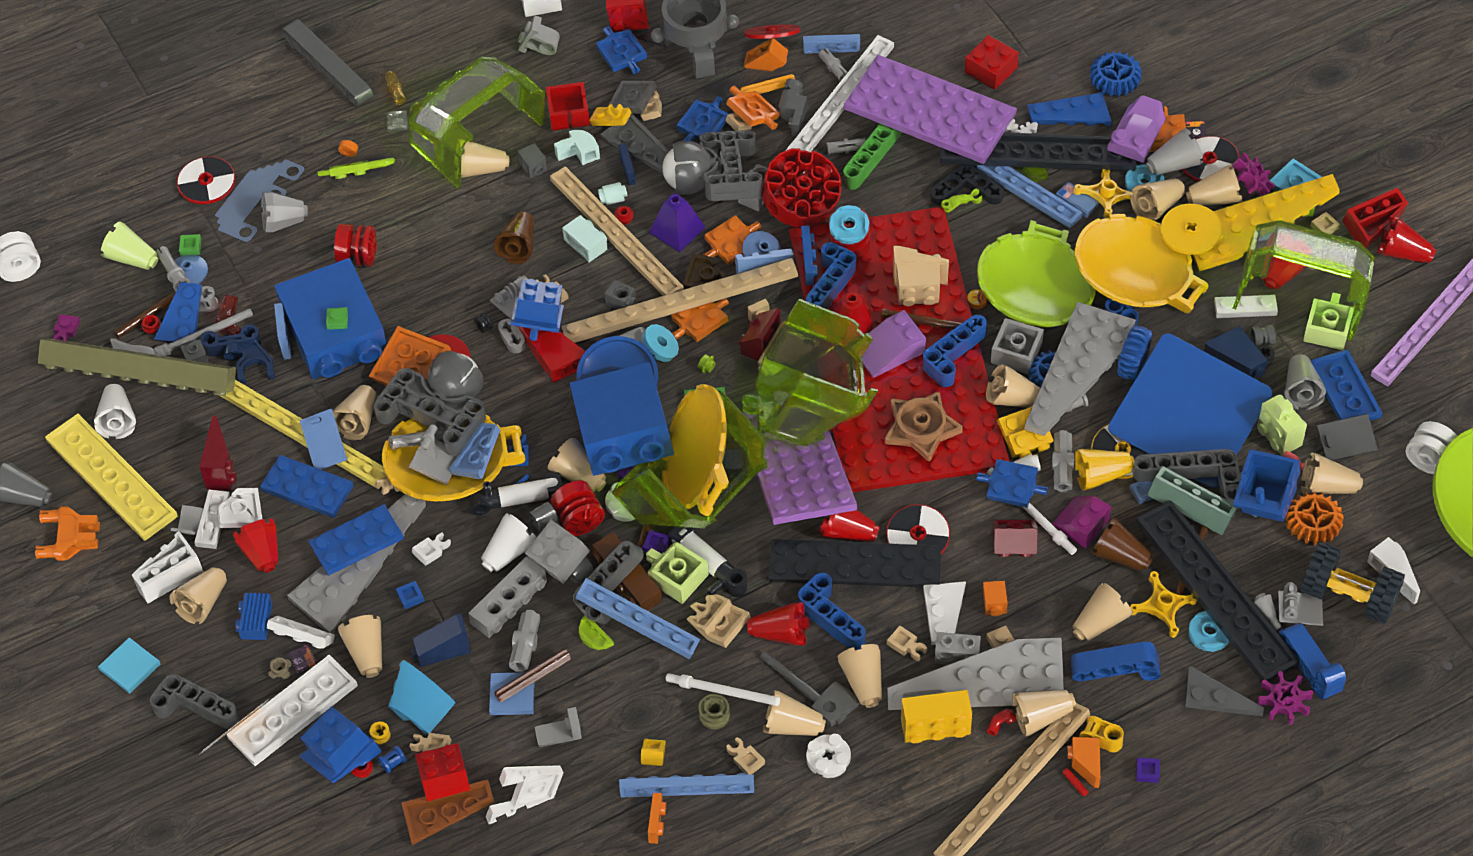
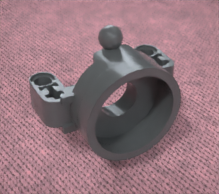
M663 0V29H653L651 39L656 43L663 42L666 39L667 42L687 47L689 52L692 53L693 70L696 79L715 76L712 50L716 48L715 42L723 36L727 28H737L740 21L734 14L727 16L725 0ZM698 20L706 23L702 27H684V24Z

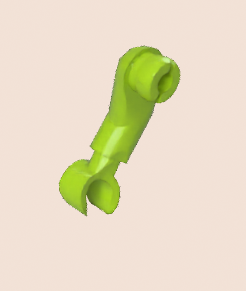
M974 189L969 195H954L949 199L943 200L941 207L945 210V213H950L959 205L966 204L969 201H972L974 204H980L982 196L975 199L974 197L979 194V189Z

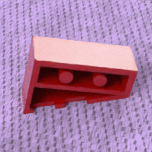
M1396 188L1347 209L1342 222L1361 251L1364 252L1383 234L1385 229L1389 228V224L1394 216L1400 218L1403 215L1408 202L1399 188Z

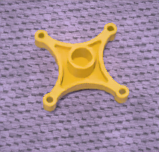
M1105 169L1102 170L1101 177L1103 179L1099 183L1091 186L1076 184L1073 193L1075 195L1082 193L1091 196L1104 207L1103 217L1109 218L1113 211L1111 206L1119 201L1130 199L1133 192L1119 188L1110 179V170Z
M1153 571L1148 578L1153 585L1152 596L1141 604H1131L1132 615H1136L1138 612H1146L1158 617L1168 626L1169 636L1174 638L1179 632L1175 624V613L1185 604L1195 605L1197 600L1192 594L1184 596L1168 591L1161 584L1158 578L1159 574Z

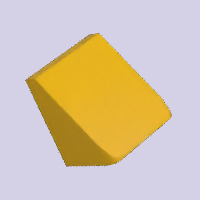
M644 739L641 749V764L662 766L666 741Z

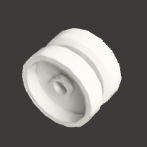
M19 231L9 232L0 236V277L6 281L15 282L32 276L40 267L41 260L30 236Z
M1423 422L1419 425L1414 437L1406 446L1407 458L1418 469L1434 474L1440 456L1457 435L1447 426L1440 423Z

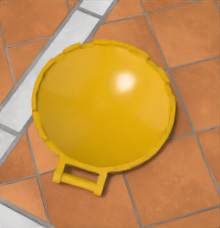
M1125 214L1109 215V218L1101 220L1098 218L1089 223L1077 239L1075 259L1081 274L1094 289L1119 303L1135 307H1156L1169 304L1184 313H1190L1194 308V303L1209 287L1206 281L1193 275L1191 255L1182 254L1171 249L1162 238L1161 224L1142 216L1133 218L1125 217ZM1188 287L1194 289L1188 299L1182 297Z
M700 384L696 386V390H690L683 397L671 419L668 430L671 431L670 439L674 455L662 458V460H666L665 470L662 471V482L665 495L672 506L687 510L697 505L701 514L710 516L715 501L722 489H725L729 483L722 464L727 439V422L723 400L719 392L710 385ZM714 482L715 486L712 489L710 495H708V490Z
M486 415V420L484 423L495 424L493 421L490 420V417ZM409 419L406 422L402 421L392 430L391 436L424 432L429 426L414 419ZM496 424L500 432L482 479L452 474L446 486L409 468L419 445L391 449L389 439L385 441L382 451L383 468L389 481L398 490L411 497L426 501L460 499L481 490L484 482L493 481L502 467L525 462V454L522 452L520 440L522 435L521 428L516 425L500 428ZM512 439L514 452H507L506 440Z

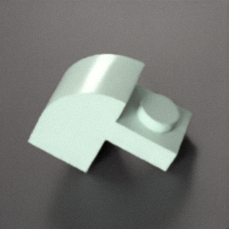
M569 131V138L554 143L555 155L558 161L577 155L582 165L600 159L599 146L594 137L586 131Z

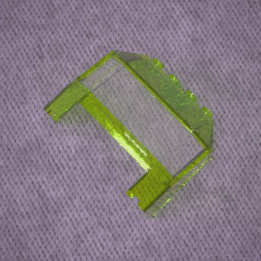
M495 57L478 58L462 71H457L454 77L444 81L439 88L429 92L423 100L414 103L410 108L408 120L409 143L458 189L461 187V157L465 152L463 147L467 141L472 142L473 135L459 123L462 119L481 105L485 106L488 104V100L500 92L517 109L526 112L540 126L543 125L545 92L527 75L497 60Z
M1278 220L1256 225L1248 247L1232 309H1237L1244 287H1247L1248 282L1253 280V277L1260 276L1261 278H1266L1271 257L1307 266L1308 270L1314 271L1318 269L1346 276L1352 279L1347 301L1353 302L1352 307H1354L1347 341L1351 342L1365 310L1375 257L1358 241Z

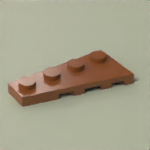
M488 779L469 784L470 790L428 802L426 796L402 802L412 845L494 803Z

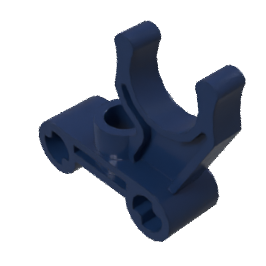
M245 325L241 329V333L218 337L213 331H207L202 334L200 341L207 356L224 355L226 360H238L236 363L238 382L246 384L244 372L248 366L255 363L265 365L267 367L268 379H275L273 359L262 348L259 330L255 325Z

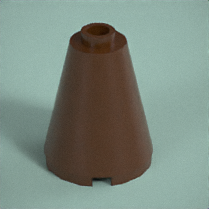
M525 211L517 212L495 238L494 250L500 258L501 256L506 258L508 263H525L533 253L534 219L531 214Z
M1114 517L1091 551L1095 556L1137 571H1141L1142 568L1146 570L1153 560L1150 558L1151 553Z

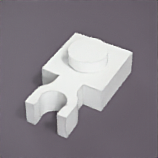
M441 532L436 536L435 540L432 541L428 537L412 547V553L426 566L442 556V550L450 546L451 540L448 539L445 542H441L444 536Z

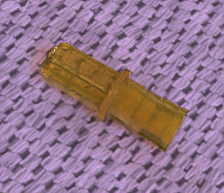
M388 71L385 75L388 91L392 94L396 105L404 104L406 97L402 91L403 86L398 81L396 73Z

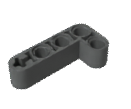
M548 502L529 512L530 525L536 537H538L550 520L559 525L556 512ZM586 556L569 576L574 583H578L594 572V568Z
M630 541L620 543L587 579L598 585L603 580L601 586L612 592L643 559L642 548ZM581 584L573 594L574 603L588 619L601 625L607 624L611 617L602 612L597 617L598 610L575 598L582 586Z
M176 674L166 676L150 697V704L155 716L158 718L169 717L176 707L180 705L225 729H230L239 722V716L233 703Z

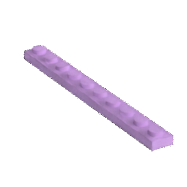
M1473 259L1373 369L1371 377L1388 387L1473 291Z

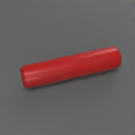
M1068 768L1064 769L1062 774L1082 796H1086L1088 790Z

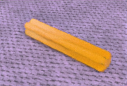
M793 74L741 87L740 91L748 93L756 91L759 94L784 88L786 80L795 79Z

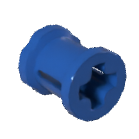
M397 745L383 757L381 755L378 757L380 765L387 774L391 773V769L400 763L407 762L404 753Z

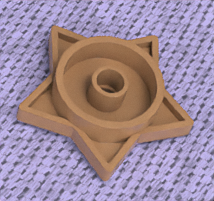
M939 392L926 398H915L909 401L891 399V408L895 422L885 437V444L911 446L926 460L930 461L941 441L962 433V425L945 414Z

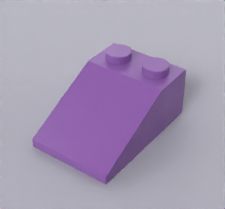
M903 310L884 320L855 344L852 350L874 378L923 354L926 348V338L906 311Z

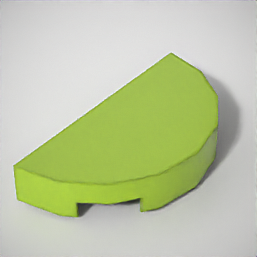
M584 615L579 626V636L582 642L589 648L596 650L607 649L613 646V640L594 621Z

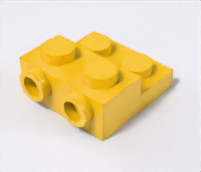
M1032 407L997 420L1012 458L1018 456L1023 458L1035 450L1043 452L1049 449L1050 445L1054 442L1050 431L1043 436L1024 430Z

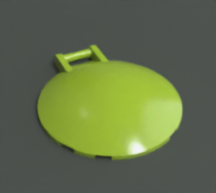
M1030 220L1028 231H1022V234L1012 235L1009 233L998 237L997 241L991 245L989 244L984 249L978 262V282L989 302L1006 316L1033 326L1053 327L1069 323L1077 302L1091 306L1096 289L1086 281L1077 266L1075 251L1067 243L1069 231L1064 229L1060 231L1036 224V221Z

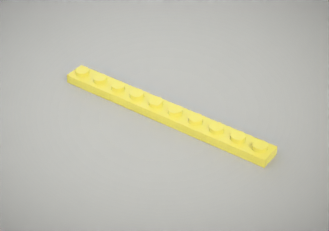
M237 380L234 383V391L226 393V396H221L307 447L300 424L302 418ZM342 442L347 460L336 465L375 487L376 480L385 478V471L382 465Z

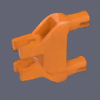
M61 506L58 510H40V523L53 522L59 524L57 542L49 546L37 545L35 550L36 559L55 558L57 561H65L81 550L98 549L99 541L96 539L95 532L100 531V522H98L97 515H79L68 506Z

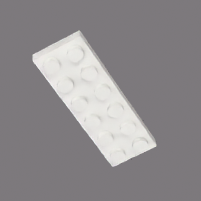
M328 655L227 733V737L256 766L358 686L357 682Z

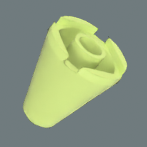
M117 222L114 225L116 227L114 232L109 231L101 247V251L104 252L101 254L102 257L146 270L156 266L159 259L157 252L124 223Z

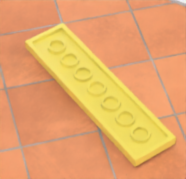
M76 414L45 436L46 441L144 541L178 517L177 512L79 414Z

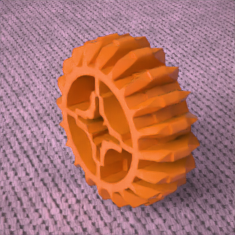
M1305 491L1303 496L1297 495L1295 500L1292 499L1285 516L1287 529L1291 530V536L1297 535L1298 541L1304 539L1305 544L1311 541L1315 546L1318 541L1326 543L1327 540L1331 542L1333 537L1338 536L1343 526L1344 517L1341 514V507H1337V501L1331 502V495L1325 498L1323 492L1320 495H1316L1315 492L1309 495Z

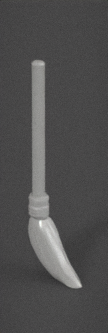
M247 309L168 345L164 343L154 349L143 345L127 344L113 338L110 341L112 347L116 349L168 356L171 355L172 351L181 348V346L199 340L203 333L207 331L217 332L253 316L251 309Z

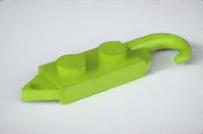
M386 158L370 162L366 160L332 166L329 169L318 171V176L330 175L331 177L335 176V179L347 177L346 174L354 173L355 176L366 174V170L389 166L395 162V159Z

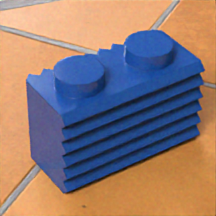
M244 593L243 601H239V613H241L240 619L236 620L235 625L236 632H239L241 639L267 640V623L271 617L272 610L270 594Z

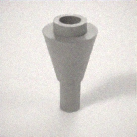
M1262 593L1254 598V605L1266 620L1269 621L1276 632L1280 631L1282 626L1276 617L1271 594L1266 595Z

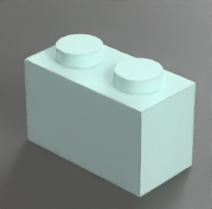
M581 215L562 228L564 240L589 263L607 250L606 235L602 231H598L590 220L584 219Z

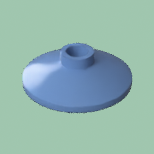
M756 231L749 234L742 246L744 257H748L751 253L756 252L759 255H766L769 251L781 250L778 240L773 235L764 231ZM761 245H764L767 249H762Z
M183 255L174 260L177 266L184 270L185 277L191 283L199 284L206 278L208 266L206 261L200 256Z

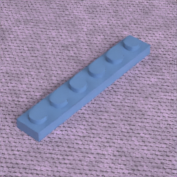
M977 165V169L991 180L1066 227L1071 228L1082 218V211L1011 167Z
M587 578L575 597L688 659L691 658L700 641L699 638Z
M739 773L737 775H693L692 777L674 775L668 778L651 776L637 779L635 777H627L626 779H619L621 798L653 796V793H662V796L754 793V775Z

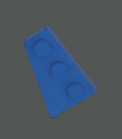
M180 283L154 338L155 341L175 342L197 332L202 292L201 284Z

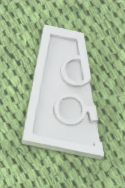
M966 582L924 585L923 591L931 645H936L937 632H956Z

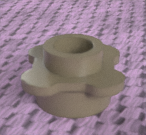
M284 658L273 659L270 662L271 671L268 673L269 677L272 679L276 677L287 679L290 676L289 667L292 665L291 661Z

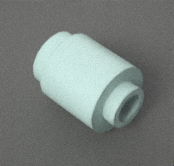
M620 182L605 185L598 189L599 199L602 204L610 205L625 201L624 197H627L625 185L621 186Z

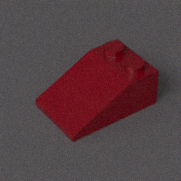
M213 415L199 468L206 490L231 492L232 485L236 484L237 472H234L233 460L230 459L218 418Z

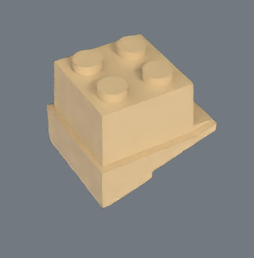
M894 246L893 278L894 285L897 287L899 305L912 306L914 304L932 305L939 303L940 284L947 285L949 259L941 258L940 254L931 256L918 253L916 249Z

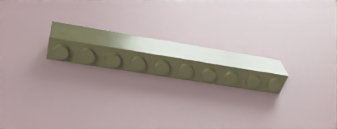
M52 338L40 339L38 364H44L45 368L48 369L64 367L63 371L67 372L82 370V374L94 375V373H101V377L113 378L114 375L120 376L119 379L124 381H132L133 378L138 379V383L150 384L152 381L157 382V386L169 387V384L176 385V389L188 390V387L195 388V392L207 393V390L214 391V395L226 396V393L234 391L236 367Z

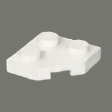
M237 488L226 501H223L218 506L217 512L220 528H241L244 525L262 519L258 488Z

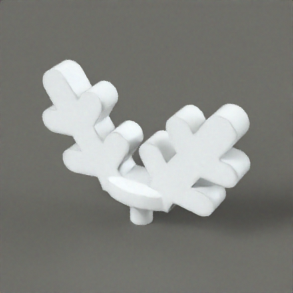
M1012 119L1005 132L1036 133L1038 123L1033 122L1030 124V122H1026V127L1021 125L1020 130H1018V124H1015V120Z

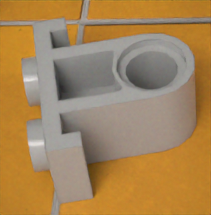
M535 15L531 22L528 21L526 23L525 32H521L517 42L520 43L518 51L526 53L527 48H530L545 55H553L557 51L560 35L556 30L541 25L542 18Z

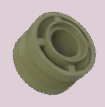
M710 694L700 701L699 719L703 726L715 730L724 727L728 723L730 711L729 703L725 697L718 694ZM717 710L719 712L711 713L710 711Z

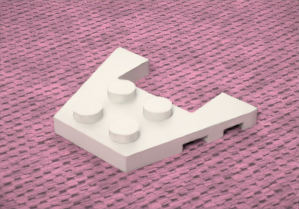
M561 766L503 768L499 778L502 787L516 783L517 786L511 801L489 806L486 814L488 824L497 822L496 817L506 814L507 817L514 815L518 808L525 805L528 809L554 798L563 775Z

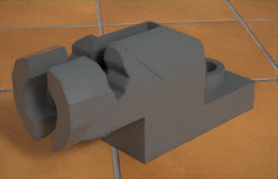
M787 79L778 110L780 118L789 121L788 128H791V136L797 137L801 132L807 111V96L802 95L803 84L800 81Z

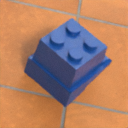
M522 279L519 298L515 300L510 325L531 328L529 339L532 341L537 340L539 330L559 333L564 305H561L563 285H557L554 282H538L534 279Z
M1250 449L1233 506L1242 508L1243 513L1283 522L1297 490V479L1300 475L1299 460Z
M331 706L301 737L308 750L299 756L330 782L335 783L359 765H365L382 751L373 739Z

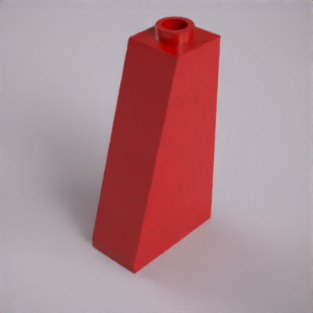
M518 326L525 342L553 383L577 372L579 361L586 352L560 331L557 333L539 330L537 340L532 341L529 339L531 328Z

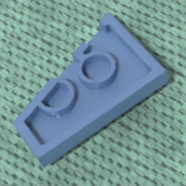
M792 249L769 251L766 255H759L758 252L751 253L748 257H743L742 254L735 255L736 274L790 258L794 262V253Z
M482 422L449 468L453 475L476 479L483 478L500 432L496 424Z

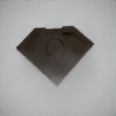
M692 254L683 286L684 289L692 288L725 278L726 275L723 271H720L712 257Z

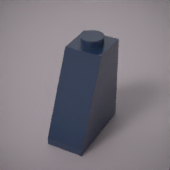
M1240 326L1205 343L1204 352L1252 378H1259L1266 371L1268 360Z
M461 613L413 638L415 647L411 648L414 660H419L420 667L471 653Z

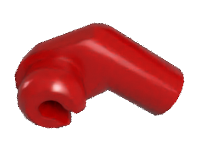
M1005 709L995 714L987 728V733L996 736L1002 723L1007 722L1011 724L1015 722L1016 714L1012 713L1010 709Z

